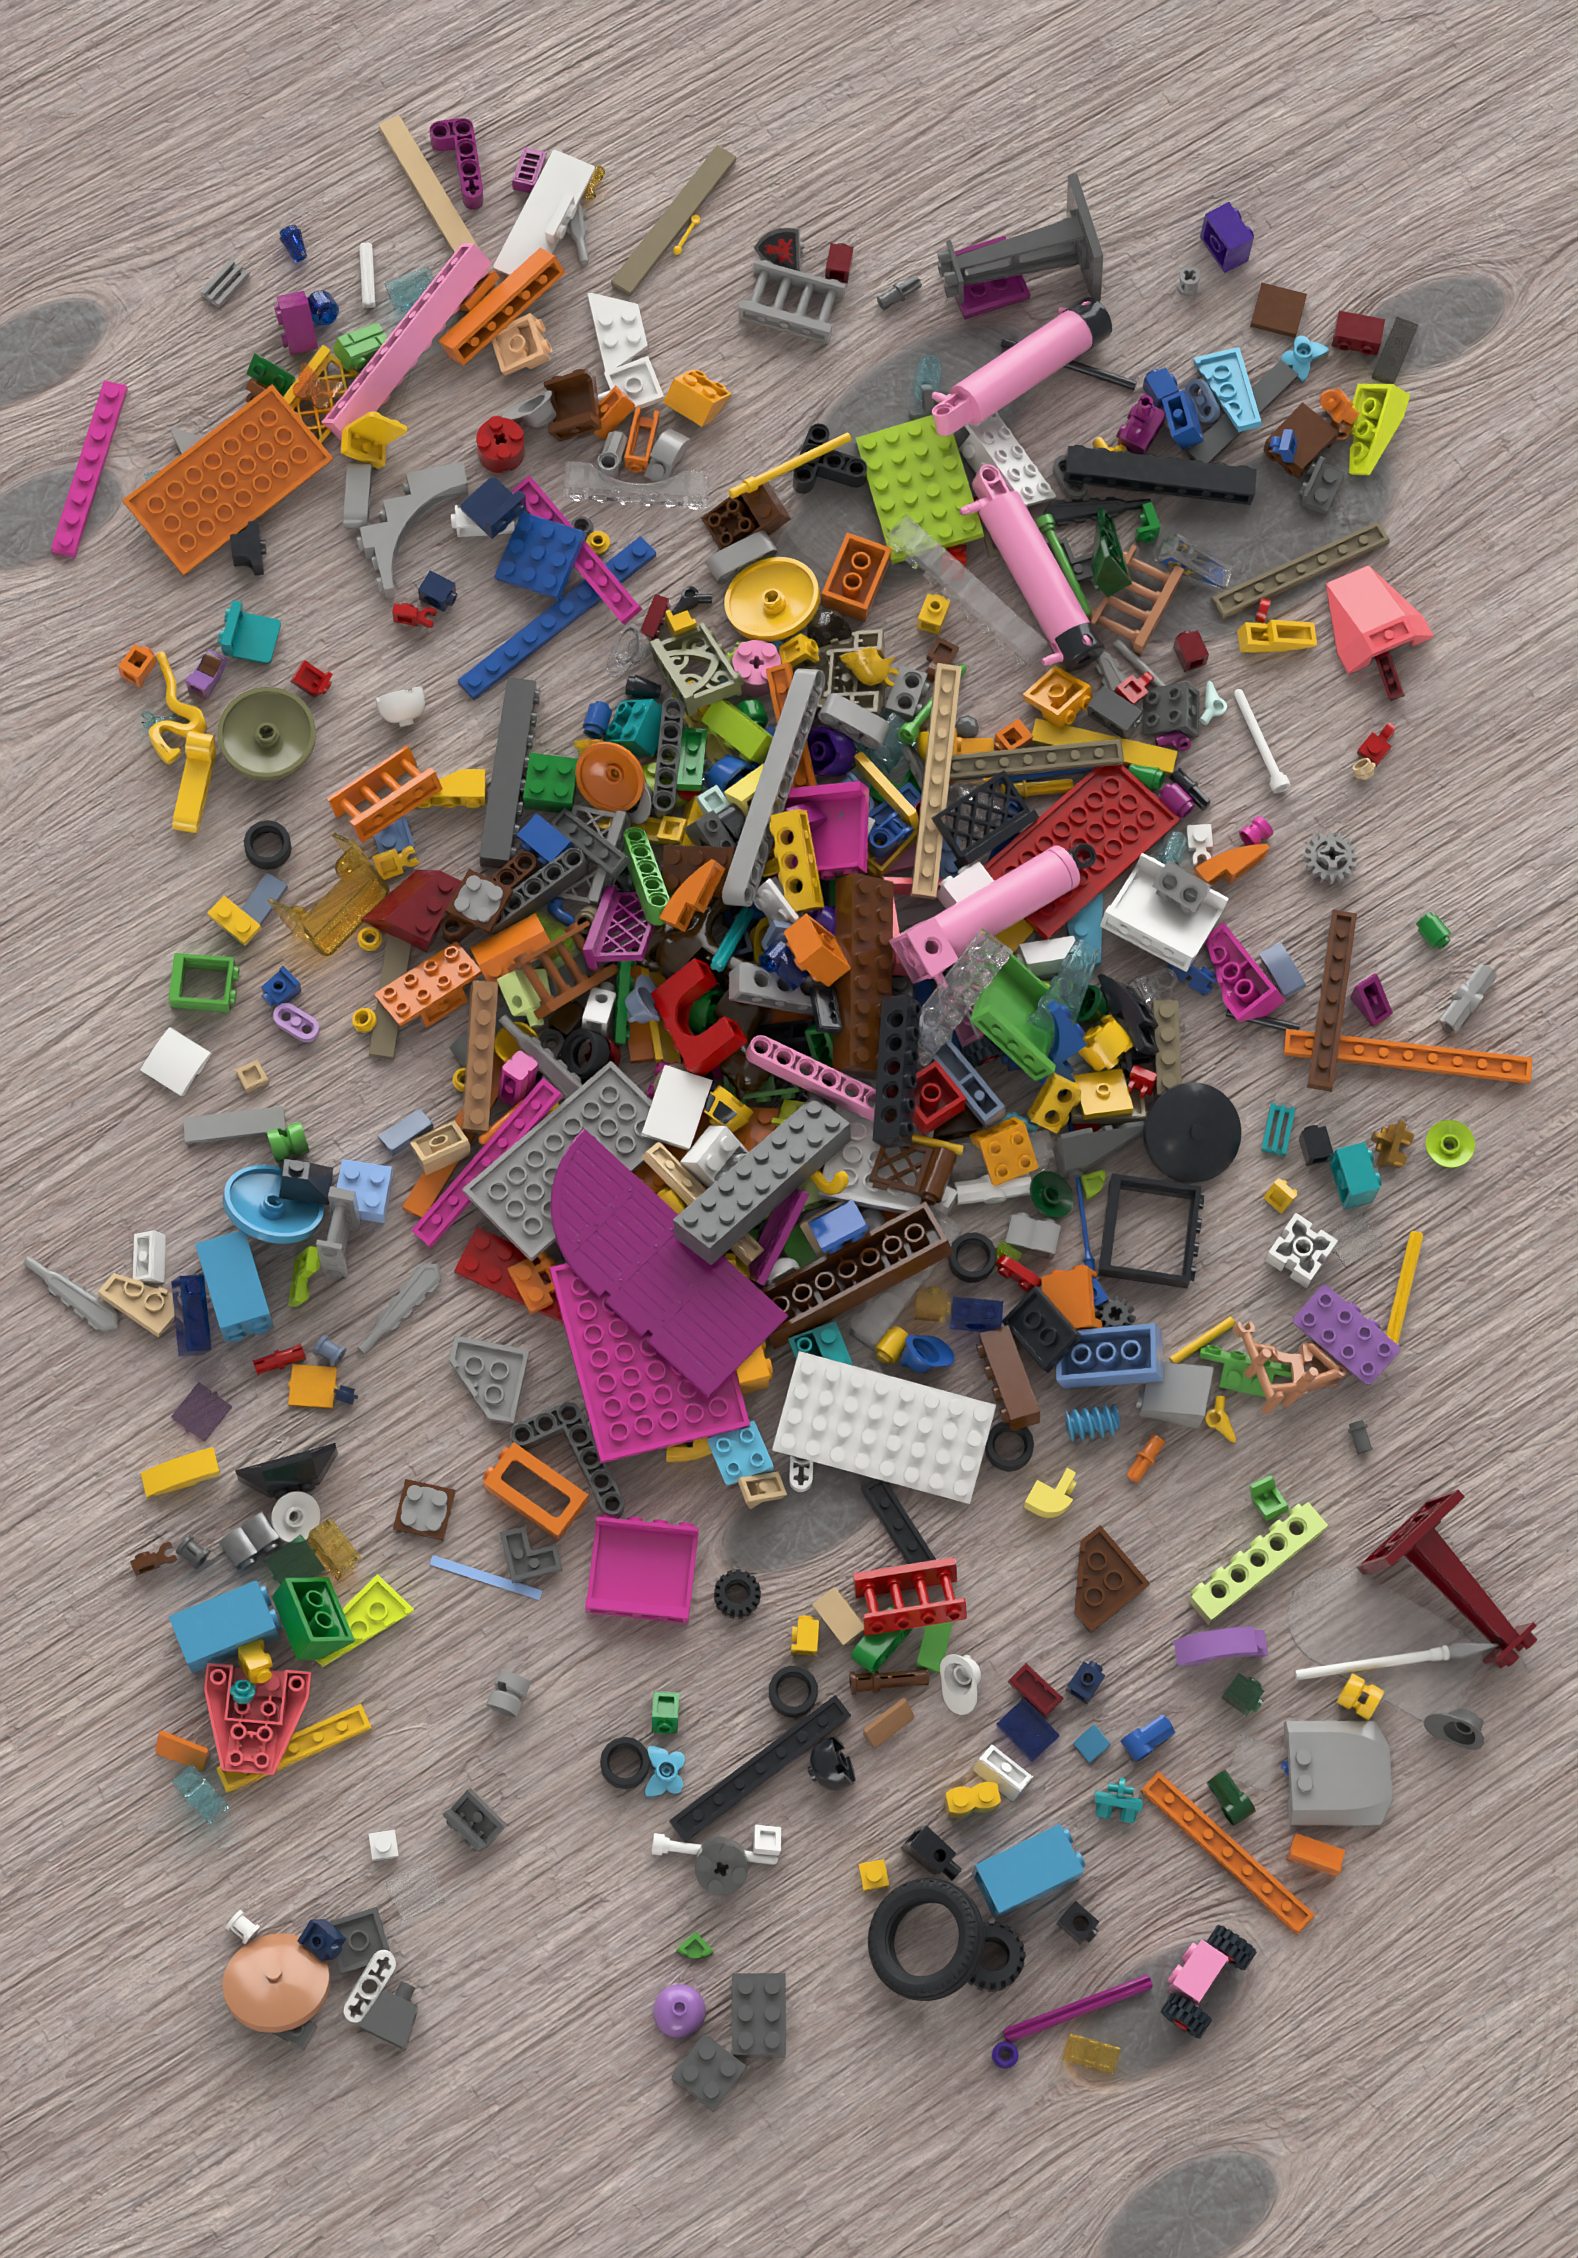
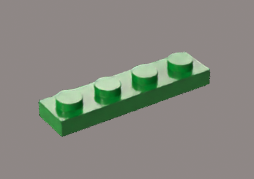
M618 961L619 972H617L612 1041L618 1047H622L625 1041H629L630 1026H626L627 1007L625 998L633 990L634 977H630L631 967L635 966V961Z

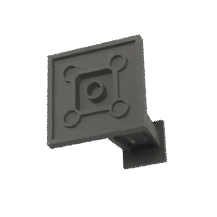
M1077 174L1068 176L1066 220L958 256L955 255L951 240L946 241V251L937 253L939 274L941 278L944 277L946 283L944 284L947 298L957 296L959 304L964 303L965 285L1079 264L1090 297L1097 301L1101 300L1103 253Z

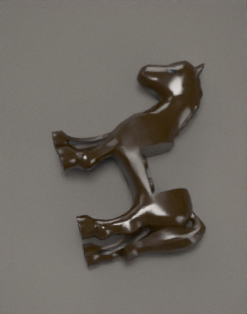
M711 897L704 913L695 910L685 932L668 926L666 923L656 925L644 960L636 961V964L645 969L659 971L666 980L694 958L707 963L711 969L712 959L720 947L712 937V927L720 915L733 907L740 906L726 905L722 897ZM636 946L635 952H638L639 947ZM764 953L758 964L731 955L723 971L718 972L716 969H711L716 981L726 992L715 1008L714 1017L718 1019L717 1022L724 1016L738 1022L748 1041L719 1064L721 1073L735 1087L736 1097L739 1101H741L745 1093L758 1091L769 1077L774 1075L749 1062L745 1054L750 1042L756 1037L758 1028L765 1022L772 1008L730 1001L729 972L739 963H751L753 966L761 968H775L777 961L769 959L766 953ZM786 962L781 969L782 972L795 971L799 975L810 976L806 969L802 971L793 962ZM754 1047L757 1053L764 1054L760 1047ZM777 1058L780 1064H787L783 1058Z

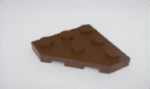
M1101 1525L1080 1541L1074 1615L1091 1634L1150 1586L1148 1580Z

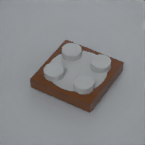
M469 869L450 901L446 913L490 934L512 896L513 889Z
M405 1479L393 1530L444 1541L456 1490Z

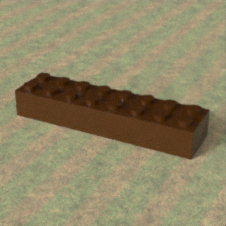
M851 873L837 879L835 888V937L851 969L834 982L843 1030L840 1034L833 1033V1069L846 1075L875 1080L877 1079L882 998L892 997L893 948L889 940L893 938V882Z
M924 1202L866 1233V1236L855 1242L851 1241L843 1245V1248L832 1254L828 1253L761 1289L768 1298L788 1315V1318L768 1337L773 1348H779L789 1342L788 1338L820 1326L954 1254L947 1237L928 1204Z

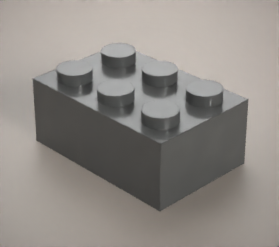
M732 1973V2055L734 2057L785 2058L786 1973Z

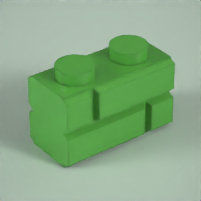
M374 323L336 338L333 352L341 360V364L346 371L354 368L360 370L368 364L388 337L383 333L380 325Z

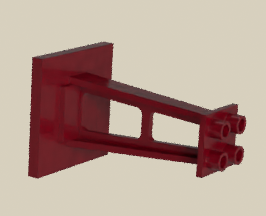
M1457 1489L1427 1500L1357 1568L1365 1575L1393 1566L1404 1555L1492 1644L1499 1645L1482 1661L1485 1664L1495 1662L1500 1669L1505 1665L1509 1667L1520 1657L1513 1650L1514 1648L1517 1651L1523 1648L1527 1650L1536 1643L1538 1639L1531 1631L1537 1625L1532 1622L1519 1625L1514 1629L1435 1530V1527L1441 1523V1519L1465 1498Z

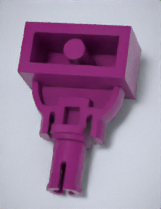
M1142 395L1138 403L1131 408L1127 419H1129L1127 425L1122 424L1116 435L1119 438L1118 445H1124L1127 451L1133 454L1144 455L1147 453L1165 421L1166 413L1153 405L1151 396Z

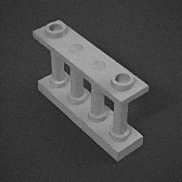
M755 259L754 275L759 277L751 300H741L739 319L829 344L832 324H828L827 321L835 298L844 299L846 284H842L835 279L828 280L774 265L767 260L760 261ZM767 279L781 282L773 307L760 304ZM790 285L803 288L796 313L782 310ZM813 291L826 295L817 320L805 317Z
M330 1186L328 1198L333 1217L327 1241L317 1239L316 1246L323 1273H326L327 1277L333 1279L348 1278L349 1270L345 1258V1250L349 1233L353 1229L360 1231L362 1219L356 1192Z

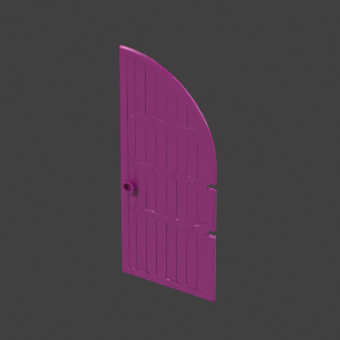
M583 1128L565 1151L558 1165L552 1185L551 1219L559 1248L571 1269L598 1297L607 1292L610 1297L605 1303L641 1337L649 1331L653 1336L647 1342L708 1398L788 1318V1315L723 1255L710 1265L675 1238L673 1219L678 1214Z

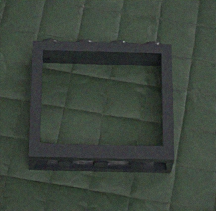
M1112 1173L1109 1181L1098 1276L1187 1289L1190 1281L1195 1279L1196 1266H1192L1193 1257H1197L1199 1251V1242H1195L1196 1233L1200 1234L1202 1219L1198 1218L1199 1209L1203 1210L1204 1195H1201V1186ZM1120 1189L1190 1199L1181 1275L1111 1265Z

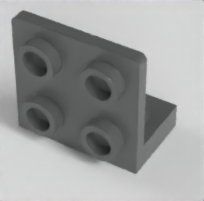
M1188 682L1147 689L1148 693L1143 698L1142 732L1144 735L1181 730L1189 738L1199 737L1200 692Z

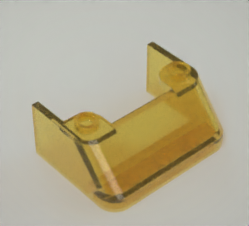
M334 833L332 837L344 852L335 865L336 874L341 880L309 913L301 906L288 907L272 898L267 900L284 924L314 951L323 956H330L335 953L364 923L361 921V918L389 895L388 884L357 843L337 833Z

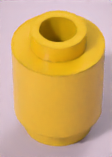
M898 1326L888 1329L874 1348L877 1353L876 1358L887 1365L889 1363L895 1364L906 1346V1337L909 1334Z

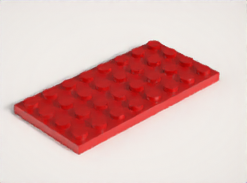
M1123 765L1096 767L983 867L995 881L1053 846H1060L1067 851L1079 844L1086 843L1094 848L1096 852L1095 863L1079 871L1080 884L1023 919L1045 940H1049L1139 860L1142 853L1148 852L1176 827L1181 818L1175 815ZM1077 853L1078 860L1083 862L1082 855Z

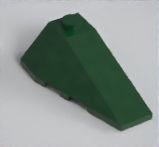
M1100 507L1097 513L1091 566L1094 578L1091 580L1096 590H1102L1108 598L1131 585L1132 581L1114 520L1103 507Z

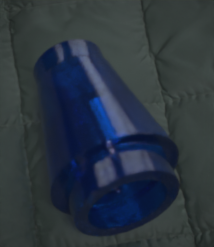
M296 225L283 228L279 232L281 236L279 240L294 259V262L306 259L307 254L301 229H298Z

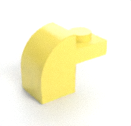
M1067 1468L1056 1489L1037 1480L1023 1508L1044 1518H1054L1064 1514L1073 1502V1499L1065 1494L1071 1495L1077 1484L1073 1480L1076 1472Z

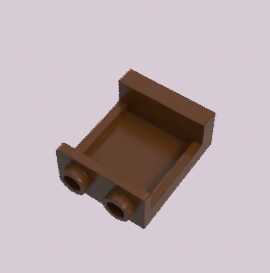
M576 369L570 374L554 376L551 380L544 381V387L552 391L550 400L556 412V418L553 420V423L548 424V432L558 442L602 429L596 378L588 370Z
M1302 402L1266 439L1263 451L1270 460L1276 461L1283 466L1289 475H1294L1300 479L1304 470L1326 447L1330 448L1336 442L1339 431ZM1284 429L1293 430L1298 441L1293 463L1284 462L1281 454L1273 453V447H1270L1271 438L1273 436L1282 438Z

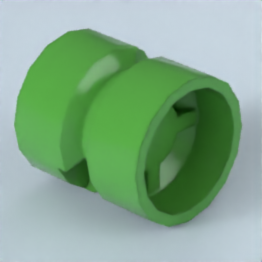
M301 1122L287 1125L286 1130L277 1128L267 1131L275 1162L289 1159L290 1154L300 1156L310 1153Z

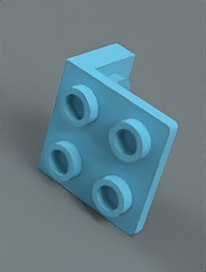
M755 1421L750 1422V1427L719 1434L707 1440L726 1486L737 1483L741 1477L753 1476L759 1473H771L774 1470L773 1463Z

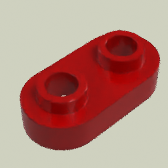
M1002 1254L995 1263L998 1268L997 1272L1001 1276L1017 1281L1018 1286L1025 1292L1029 1293L1035 1285L1038 1287L1042 1285L1041 1279L1036 1274L1006 1255Z

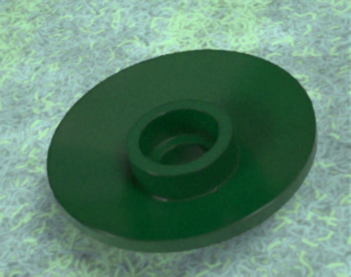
M1043 1171L1033 1177L1029 1190L1036 1208L1051 1218L1066 1216L1072 1210L1074 1204L1073 1192L1066 1180L1051 1171Z

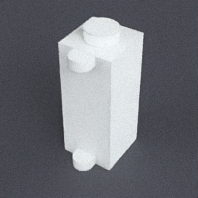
M1074 936L1019 944L1014 955L1035 976L1080 970L1082 968L1080 961L1082 955Z

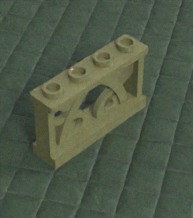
M700 623L699 627L666 640L660 641L655 639L650 641L654 662L677 699L681 700L684 704V710L688 716L696 714L697 709L733 695H737V697L742 695L741 685H743V679L740 672L734 671L731 658L725 657L722 644L716 643L713 630H708L704 623ZM703 642L704 646L697 647V643ZM681 660H684L681 665H675V663H681ZM689 660L710 664L703 677L696 674L681 675L688 668ZM724 678V679H726L728 682L721 683V681H718V680ZM688 681H693L692 684H687Z

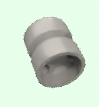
M500 1670L495 1681L497 1689L491 1691L486 1706L501 1714L515 1718L518 1717L523 1705L520 1699L526 1697L531 1682L517 1674Z

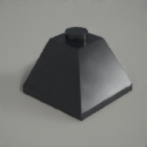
M284 1159L279 1198L329 1205L328 1194L332 1185L333 1168L309 1162Z

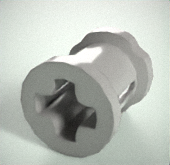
M1186 266L1181 269L1179 273L1180 279L1177 282V289L1180 294L1190 296L1196 293L1200 280V272L1197 268Z

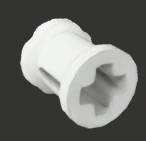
M239 1910L228 1922L225 1929L228 1931L232 1930L246 1945L256 1936L261 1927L258 1924L254 1925L243 1916L244 1912Z

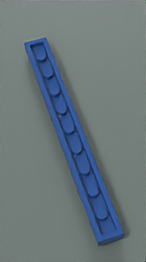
M639 536L606 562L605 565L622 584L655 558L656 551ZM585 579L459 678L458 684L475 700L602 600V598Z

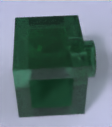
M1238 1673L1222 1696V1699L1247 1716L1251 1710L1256 1713L1264 1702L1260 1698L1264 1690L1261 1689L1262 1685L1254 1678L1248 1677L1247 1679Z

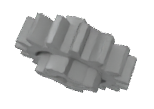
M1329 831L1327 837L1319 833L1318 840L1312 838L1310 845H1307L1305 849L1307 854H1305L1303 861L1309 862L1305 869L1313 870L1312 878L1317 875L1320 876V883H1323L1325 879H1328L1330 885L1333 884L1334 879L1342 883L1344 876L1349 878L1352 873L1351 870H1355L1357 864L1354 862L1357 860L1358 855L1352 853L1356 847L1355 845L1348 846L1350 839L1346 838L1343 841L1341 833H1338L1336 837H1333L1332 831ZM1325 845L1324 849H1318L1319 847ZM1346 864L1342 869L1336 871L1338 866Z

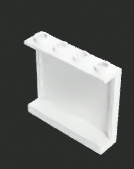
M1142 853L1136 867L1114 902L1106 909L1100 927L1187 972L1222 915L1229 898L1210 889L1196 912L1190 911L1186 913L1176 906L1178 904L1177 901L1169 898L1167 901L1156 894L1157 889L1152 886L1165 865ZM1168 875L1164 880L1165 886L1169 889L1175 888L1177 884L1176 878ZM1188 888L1185 893L1186 899L1190 902L1196 901L1198 897L1197 891L1194 888Z

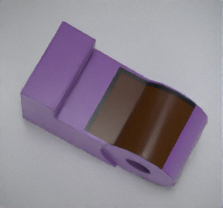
M211 650L206 651L193 674L190 673L186 679L188 691L207 700L221 678V674L227 665V658Z

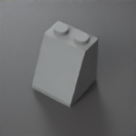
M1163 1363V1381L1142 1383L1145 1384L1144 1392L1138 1393L1136 1407L1140 1408L1139 1416L1199 1429L1205 1416L1213 1367Z

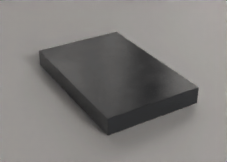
M1036 1285L1001 1321L1005 1326H1009L1012 1335L1047 1373L1083 1338L1064 1314Z

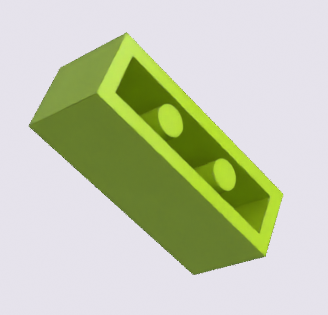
M723 699L712 703L701 719L708 726L706 728L707 731L715 737L720 735L724 738L722 743L734 751L735 749L741 752L739 756L746 762L751 764L754 761L762 765L767 757L773 736L729 701Z

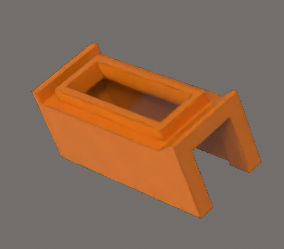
M640 407L635 409L624 457L625 468L632 472H646L651 460L650 454L653 450L659 425V411H654L652 419L641 417ZM640 428L651 430L645 458L634 456Z

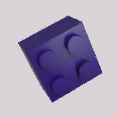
M1227 202L1205 214L1200 238L1223 272L1226 273L1249 260L1254 234L1249 226L1246 227L1243 223L1238 209L1233 208L1230 202Z

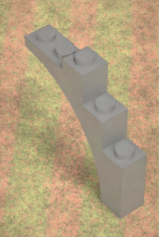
M462 462L406 473L407 482L403 483L405 496L383 500L384 509L380 510L382 523L360 527L361 536L357 537L359 551L364 550L366 559L371 558L374 571L379 570L380 577L376 578L379 592H384L385 600L395 598L393 587L394 563L399 547L408 531L432 508L449 499L468 494V484Z

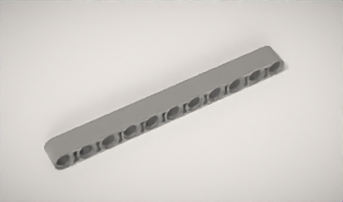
M797 669L794 673L723 887L722 899L726 905L749 907L753 904L774 841V836H772L769 827L771 822L770 815L782 813L824 689L825 674L822 670Z

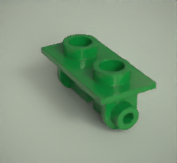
M254 353L246 373L267 387L273 384L282 396L287 393L296 381L295 376Z

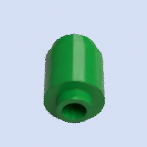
M1432 912L1424 915L1416 923L1419 928L1418 932L1432 949L1436 947L1442 949L1451 941L1449 937L1452 933L1437 915L1434 916Z

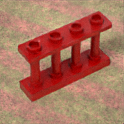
M955 1557L853 1573L856 1598L865 1597L869 1612L863 1615L865 1635L967 1619L965 1598L956 1599L952 1583L957 1582ZM942 1585L945 1601L930 1603L926 1587ZM916 1589L920 1605L904 1607L901 1591ZM891 1593L894 1609L879 1612L875 1595Z

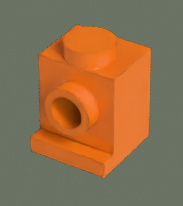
M133 644L118 665L120 676L141 688L144 680L156 665L155 655L149 648L145 646L141 648Z
M1018 718L995 734L994 748L996 751L1029 748L1032 745L1033 735Z

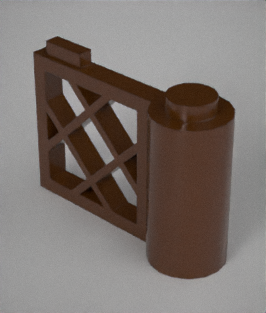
M912 1143V1145L899 1147L902 1153L889 1159L885 1152L886 1148L880 1146L869 1178V1182L873 1183V1188L887 1191L889 1187L919 1196L923 1203L926 1202L928 1205L941 1203L957 1157L954 1152L942 1147L930 1148ZM914 1152L925 1154L923 1161L915 1165L912 1164L908 1155ZM905 1158L910 1167L897 1173L892 1163ZM889 1165L894 1175L886 1179L878 1177L879 1169ZM913 1172L917 1179L915 1186L904 1184L901 1177Z

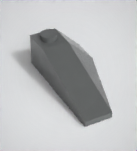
M1144 1121L1125 1123L1115 1130L1109 1125L1096 1132H1093L1092 1128L1061 1134L1052 1150L1060 1177H1069V1179L1081 1177L1083 1173L1140 1138L1143 1136Z

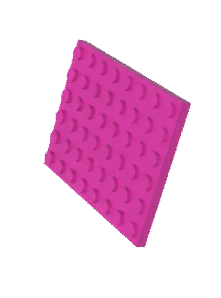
M568 1263L550 1267L549 1271L600 1464L750 1427L736 1371L707 1398L647 1342L653 1336L649 1331L641 1337L605 1303L610 1297L607 1292L598 1297L574 1273Z

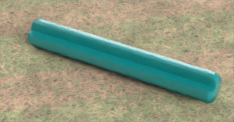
M747 906L741 908L712 959L710 965L712 970L723 971L753 918L754 910Z

